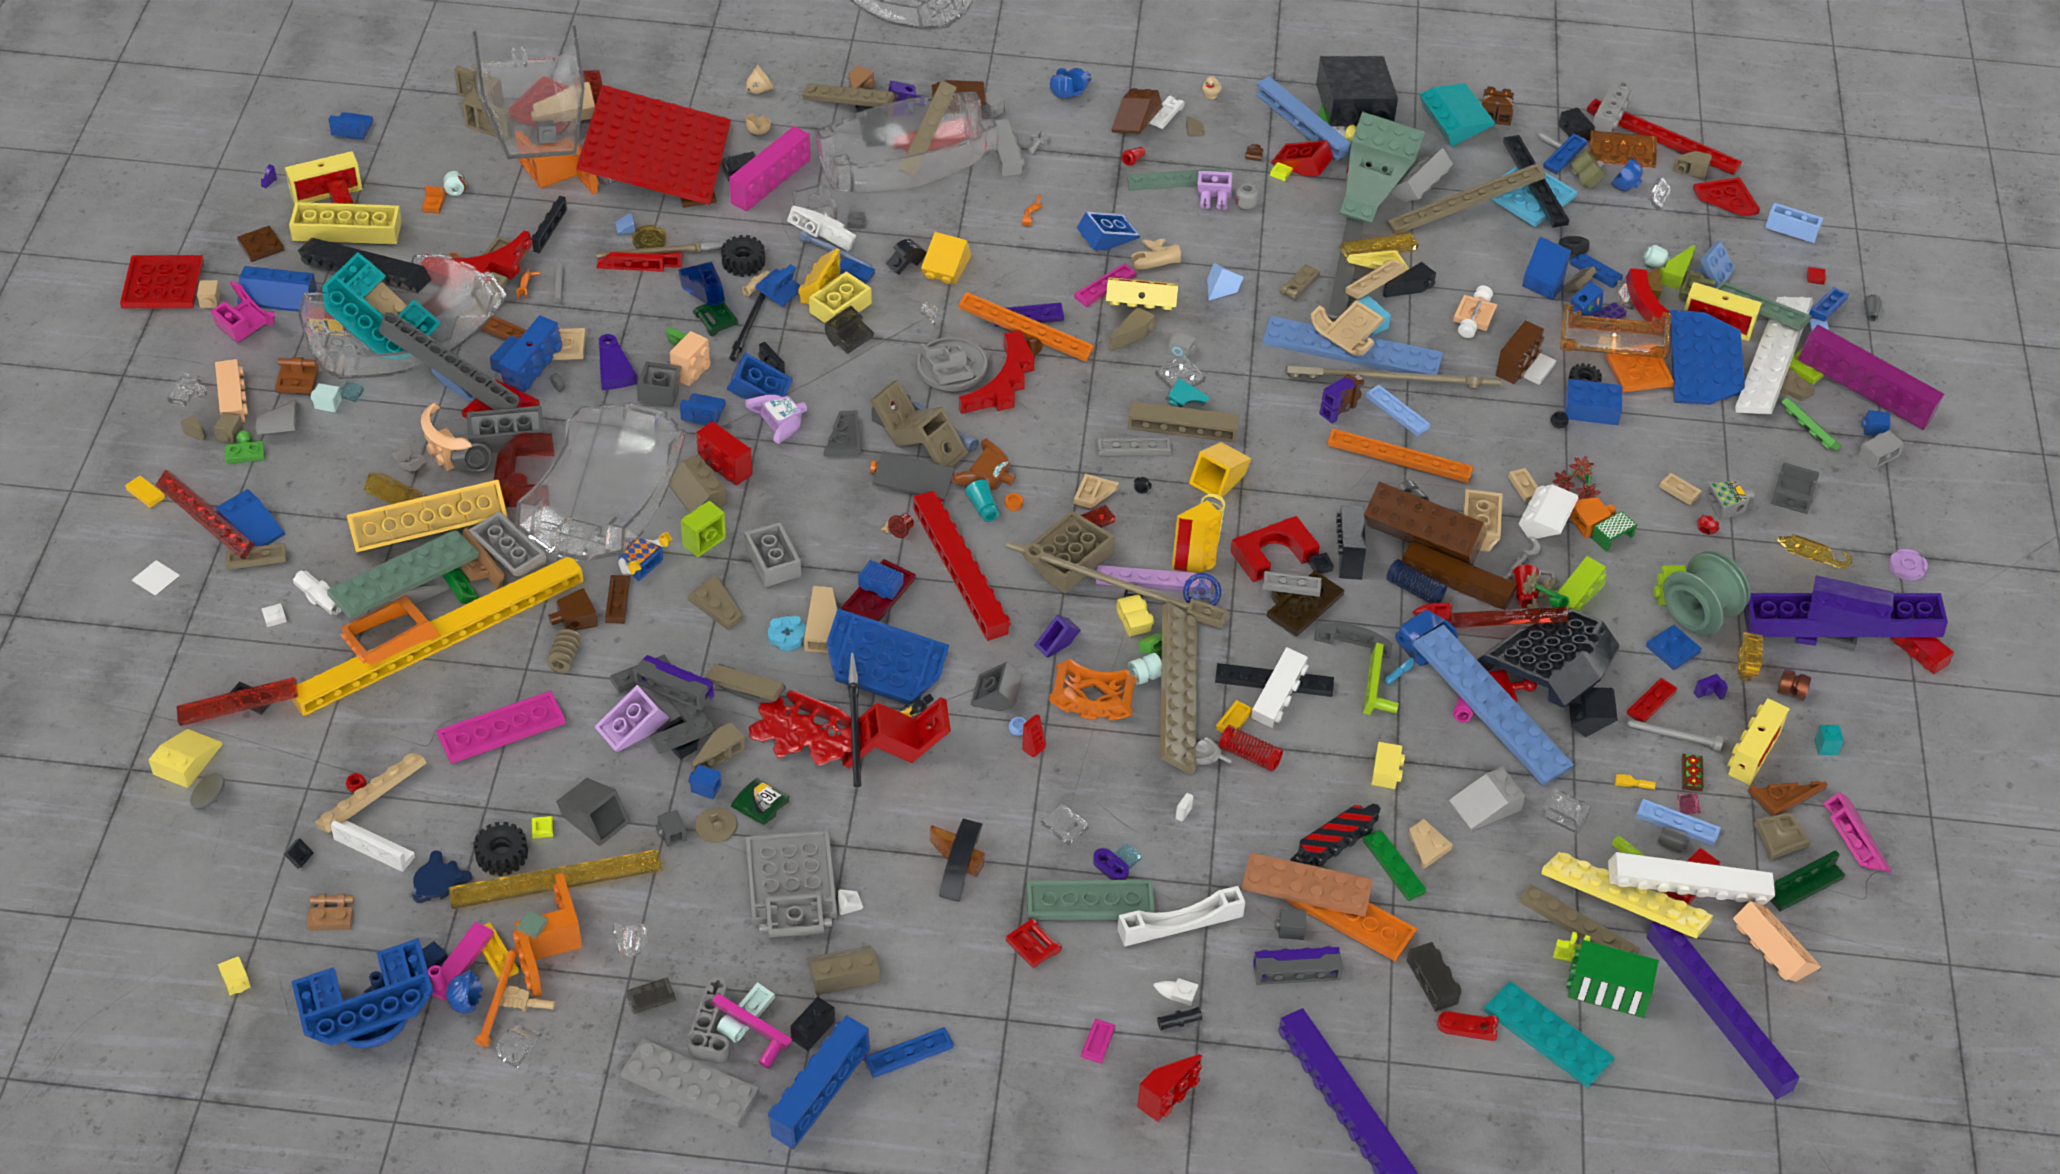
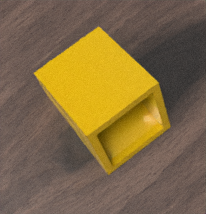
M934 232L921 267L923 275L928 279H939L946 284H956L972 255L968 241Z
M1222 442L1200 451L1189 484L1207 494H1217L1223 498L1246 475L1252 458Z

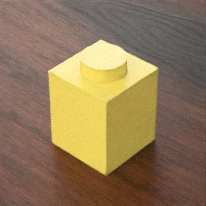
M239 956L218 964L221 977L230 996L251 988Z

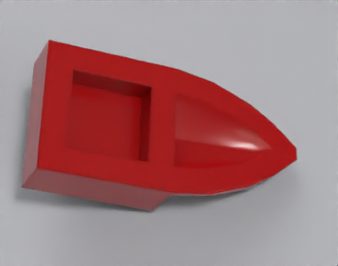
M1431 603L1418 607L1412 613L1416 616L1424 610H1429L1451 623L1453 606L1451 603Z

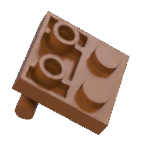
M303 357L279 358L278 365H281L275 385L276 392L311 394L320 369L316 360L304 359Z

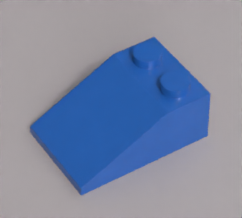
M1085 212L1077 226L1081 236L1088 241L1090 247L1094 250H1108L1140 237V234L1123 214Z
M1540 236L1526 269L1522 286L1553 300L1563 288L1571 250Z
M745 352L737 363L726 389L745 399L764 395L785 397L793 378Z
M249 489L216 507L220 524L246 548L269 545L285 535L259 498Z

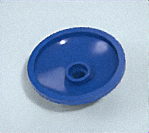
M408 1019L344 1042L351 1047L361 1049L382 1046L394 1039L404 1029Z

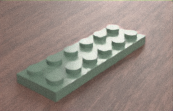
M1152 880L1027 881L1028 920L1032 918L1035 920L1119 919V915L1138 910L1154 913Z

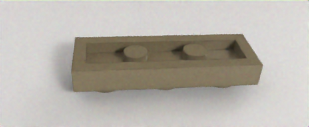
M285 543L226 551V566L228 570L287 562Z

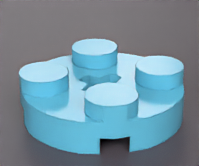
M785 616L772 619L768 628V640L772 646H778L779 650H796L804 642L806 626L799 616Z

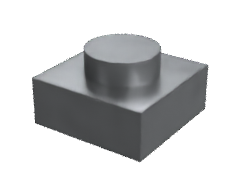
M848 212L847 228L865 229V212Z

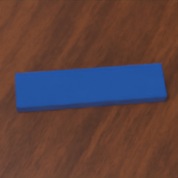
M943 1027L864 1057V1061L872 1077L876 1078L954 1048V1044L946 1028Z

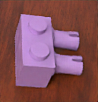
M1199 171L1198 196H1201L1200 208L1204 209V204H1206V209H1209L1211 197H1217V209L1221 210V205H1223V210L1227 209V198H1231L1232 172Z

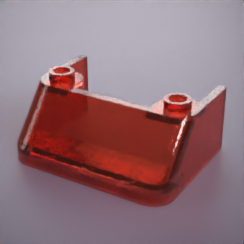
M519 433L498 452L494 480H499L505 507L548 508L546 485L527 484V477L524 474L515 473L517 456H555L552 433Z

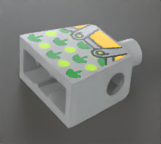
M1737 481L1709 483L1705 495L1720 520L1744 513L1748 502L1754 500L1753 490H1743Z

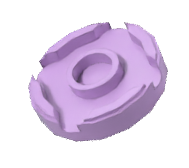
M1900 549L1891 555L1889 567L1897 577L1908 581H1916L1923 578L1926 574L1928 563L1924 557L1919 556L1918 552L1910 549Z

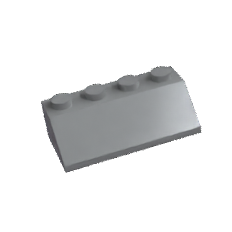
M1444 148L1419 156L1415 164L1390 195L1405 202L1412 200L1415 202L1423 197L1422 194L1429 191L1431 185L1437 183L1440 180L1439 177L1448 173V169L1453 165Z
M500 511L468 530L514 576L525 577L547 566L545 553Z

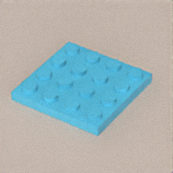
M1517 166L1514 167L1512 170H1510L1509 172H1507L1505 175H1508V174H1510V173H1513V172H1515V171H1518V170H1519L1518 167H1517ZM1545 172V179L1561 207L1577 197L1576 190ZM1528 185L1491 199L1534 227L1547 219Z

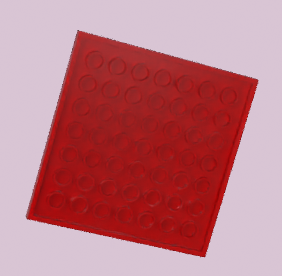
M602 85L576 170L710 205L732 119Z

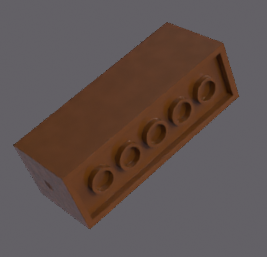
M1378 482L1364 513L1365 520L1370 528L1408 543L1414 541L1471 565L1474 564L1487 535L1484 522L1382 482Z

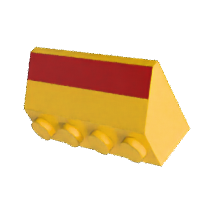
M1208 500L1177 516L1172 568L1174 570L1202 573L1212 569L1216 564L1222 514Z

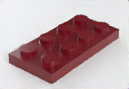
M883 559L879 564L903 573V587L899 589L893 600L887 597L882 598L877 593L871 590L866 591L859 586L843 604L841 610L879 622L915 581L916 574Z

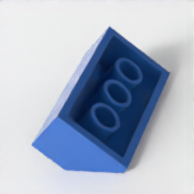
M244 266L239 277V284L242 285L248 296L260 308L307 313L317 290L314 273ZM237 297V305H239L241 300Z

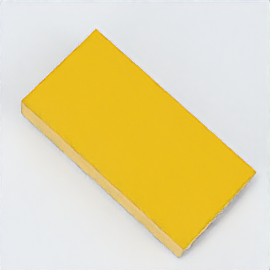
M141 475L125 485L128 492L149 508L165 499L164 493Z
M1236 700L1217 723L1216 730L1223 733L1228 725L1235 726V729L1238 728L1240 730L1251 716L1253 708Z

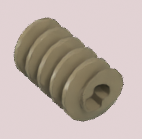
M562 629L557 633L547 657L548 666L555 672L567 673L570 670L572 660L575 658L577 648L581 642V636L578 632L571 629Z

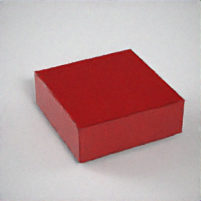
M1808 267L1807 282L1824 285L1826 269Z

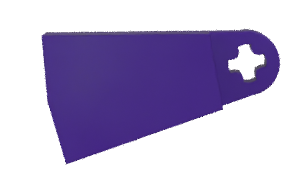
M612 334L602 335L599 338L602 390L617 389L637 384V375L616 337Z

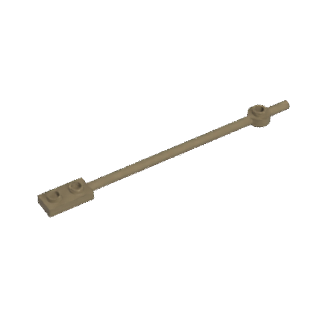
M1286 366V373H1290V377H1301V374H1308V378H1318V375L1345 376L1347 374L1353 377L1358 374L1362 378L1468 384V388H1479V385H1501V379Z
M1007 540L1005 545L1006 548L1023 553L1024 558L1028 562L1038 563L1043 560L1157 601L1169 602L1180 609L1186 610L1188 615H1192L1199 622L1222 629L1228 610L1191 598L1190 603L1166 596L1046 554L1043 548L1035 543L1023 546Z

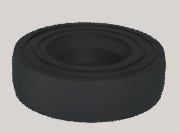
M1567 236L1561 238L1558 245L1571 250L1570 255H1579L1589 251L1590 243L1584 237Z

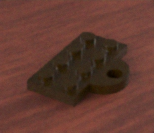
M1315 570L1309 577L1322 578L1320 597L1272 591L1271 593L1272 600L1276 605L1267 612V617L1296 637L1337 602L1345 592L1343 588Z

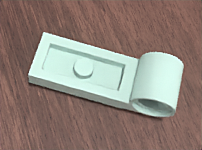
M757 982L738 1006L759 1018L773 1001L775 995ZM728 1014L721 1019L717 1026V1031L734 1043L738 1042L747 1030L750 1029Z

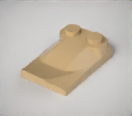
M1465 489L1463 514L1484 522L1487 535L1479 551L1490 552L1501 537L1503 494Z

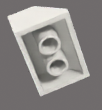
M1553 484L1538 487L1522 515L1519 526L1529 540L1530 537L1539 539L1561 534L1579 498L1578 495Z

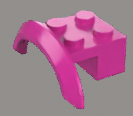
M230 281V284L241 300V303L233 308L224 301L211 310L216 326L236 343L263 325L272 326L275 323V312L268 311L266 313L248 296L242 285L234 281Z

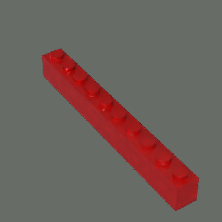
M934 490L913 496V510L986 640L989 641L1008 635L1009 626L1011 625L1010 618L1004 614L1001 602L996 600L993 588H989L986 576L981 574L978 562L973 560L970 548L965 546L964 538L962 535H959L955 522L952 523L949 511L944 509L942 499L937 497Z

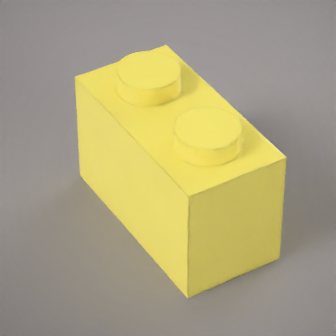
M1378 742L1371 785L1395 789L1397 781L1401 782L1403 770H1400L1399 766H1403L1405 754H1401L1402 746Z

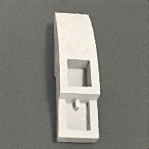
M792 206L787 219L788 222L814 237L821 236L846 251L851 250L856 235L844 229V224L806 208Z

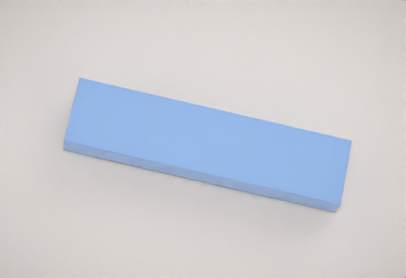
M1380 385L1366 393V398L1417 437L1430 429L1431 424Z
M1642 799L1636 814V818L1660 827H1672L1688 833L1687 837L1711 846L1715 845L1721 827L1645 799Z

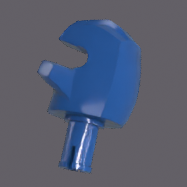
M1059 68L1056 71V75H1053L1050 79L1051 92L1054 96L1061 98L1078 96L1085 91L1087 83L1091 81L1092 78H1087L1091 74L1084 72L1080 68H1073L1069 71H1066L1065 68Z

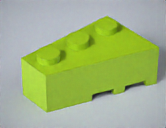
M1589 556L1584 558L1558 591L1561 595L1567 596L1570 601L1568 608L1563 612L1570 609L1579 612L1583 610L1584 606L1606 585V566Z

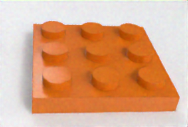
M1656 345L1606 351V360L1618 385H1622V393L1673 387L1674 380Z

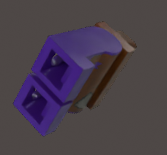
M1347 374L1344 378L1326 387L1323 391V402H1321L1319 414L1333 424L1337 421L1340 413L1347 412L1350 408L1354 409L1357 406L1358 399L1362 396L1360 387L1364 385V379L1358 374L1353 377Z

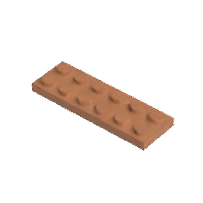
M1250 852L1242 890L1365 917L1373 879Z

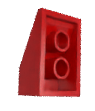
M1327 140L1287 143L1271 163L1276 165L1279 162L1292 167V172L1317 177L1322 174L1334 156Z

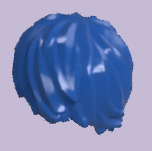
M468 970L454 977L446 989L448 1004L451 1005L453 1010L461 1014H468L474 1011L476 1005L480 1003L478 998H482V995L479 993L483 991V988L473 970Z

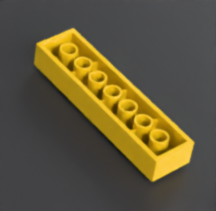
M493 480L347 514L346 518L355 552H360L478 524L499 511L507 517L499 480Z

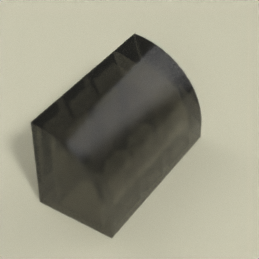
M668 977L626 990L627 1001L633 1015L676 1001Z

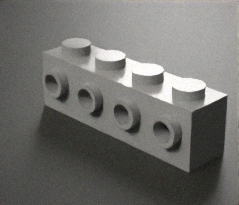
M1614 79L1594 116L1593 125L1595 130L1611 134L1612 130L1617 128L1619 120L1623 117L1624 110H1627L1629 101L1631 102L1633 98L1632 84Z

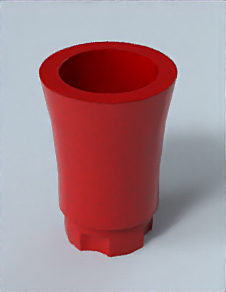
M1529 564L1517 566L1512 571L1514 581L1517 583L1516 597L1518 604L1522 608H1528L1527 605L1532 604V599L1535 598L1537 601L1538 598L1537 589H1533L1531 595L1528 592L1523 594L1525 587L1522 584L1527 582V575L1531 576L1533 572H1536V576H1539L1538 568Z

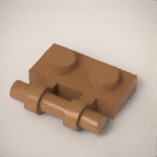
M338 893V896H326V894L310 896V904H318V908H309L307 918L308 930L351 929L353 909L352 907L345 906L346 904H354V895ZM326 904H337V907H326Z

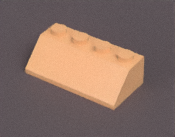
M1750 901L1733 918L1737 923V929L1742 934H1747L1751 938L1750 943L1756 949L1763 951L1765 960L1779 969L1777 972L1784 980L1797 982L1822 967L1766 906Z

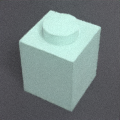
M318 383L316 389L311 393L314 409L336 412L342 401L340 388Z

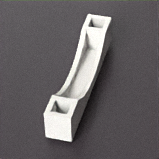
M1235 886L1219 890L1201 902L1180 910L1163 913H1150L1138 910L1119 915L1117 930L1125 947L1241 918L1244 915L1245 900L1239 887Z

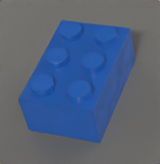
M1568 379L1564 397V413L1567 414L1569 420L1610 425L1619 424L1622 412V385Z

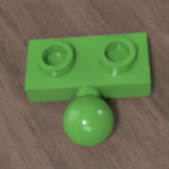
M246 430L238 432L236 436L237 444L225 445L226 464L265 460L263 441L251 442L252 436Z

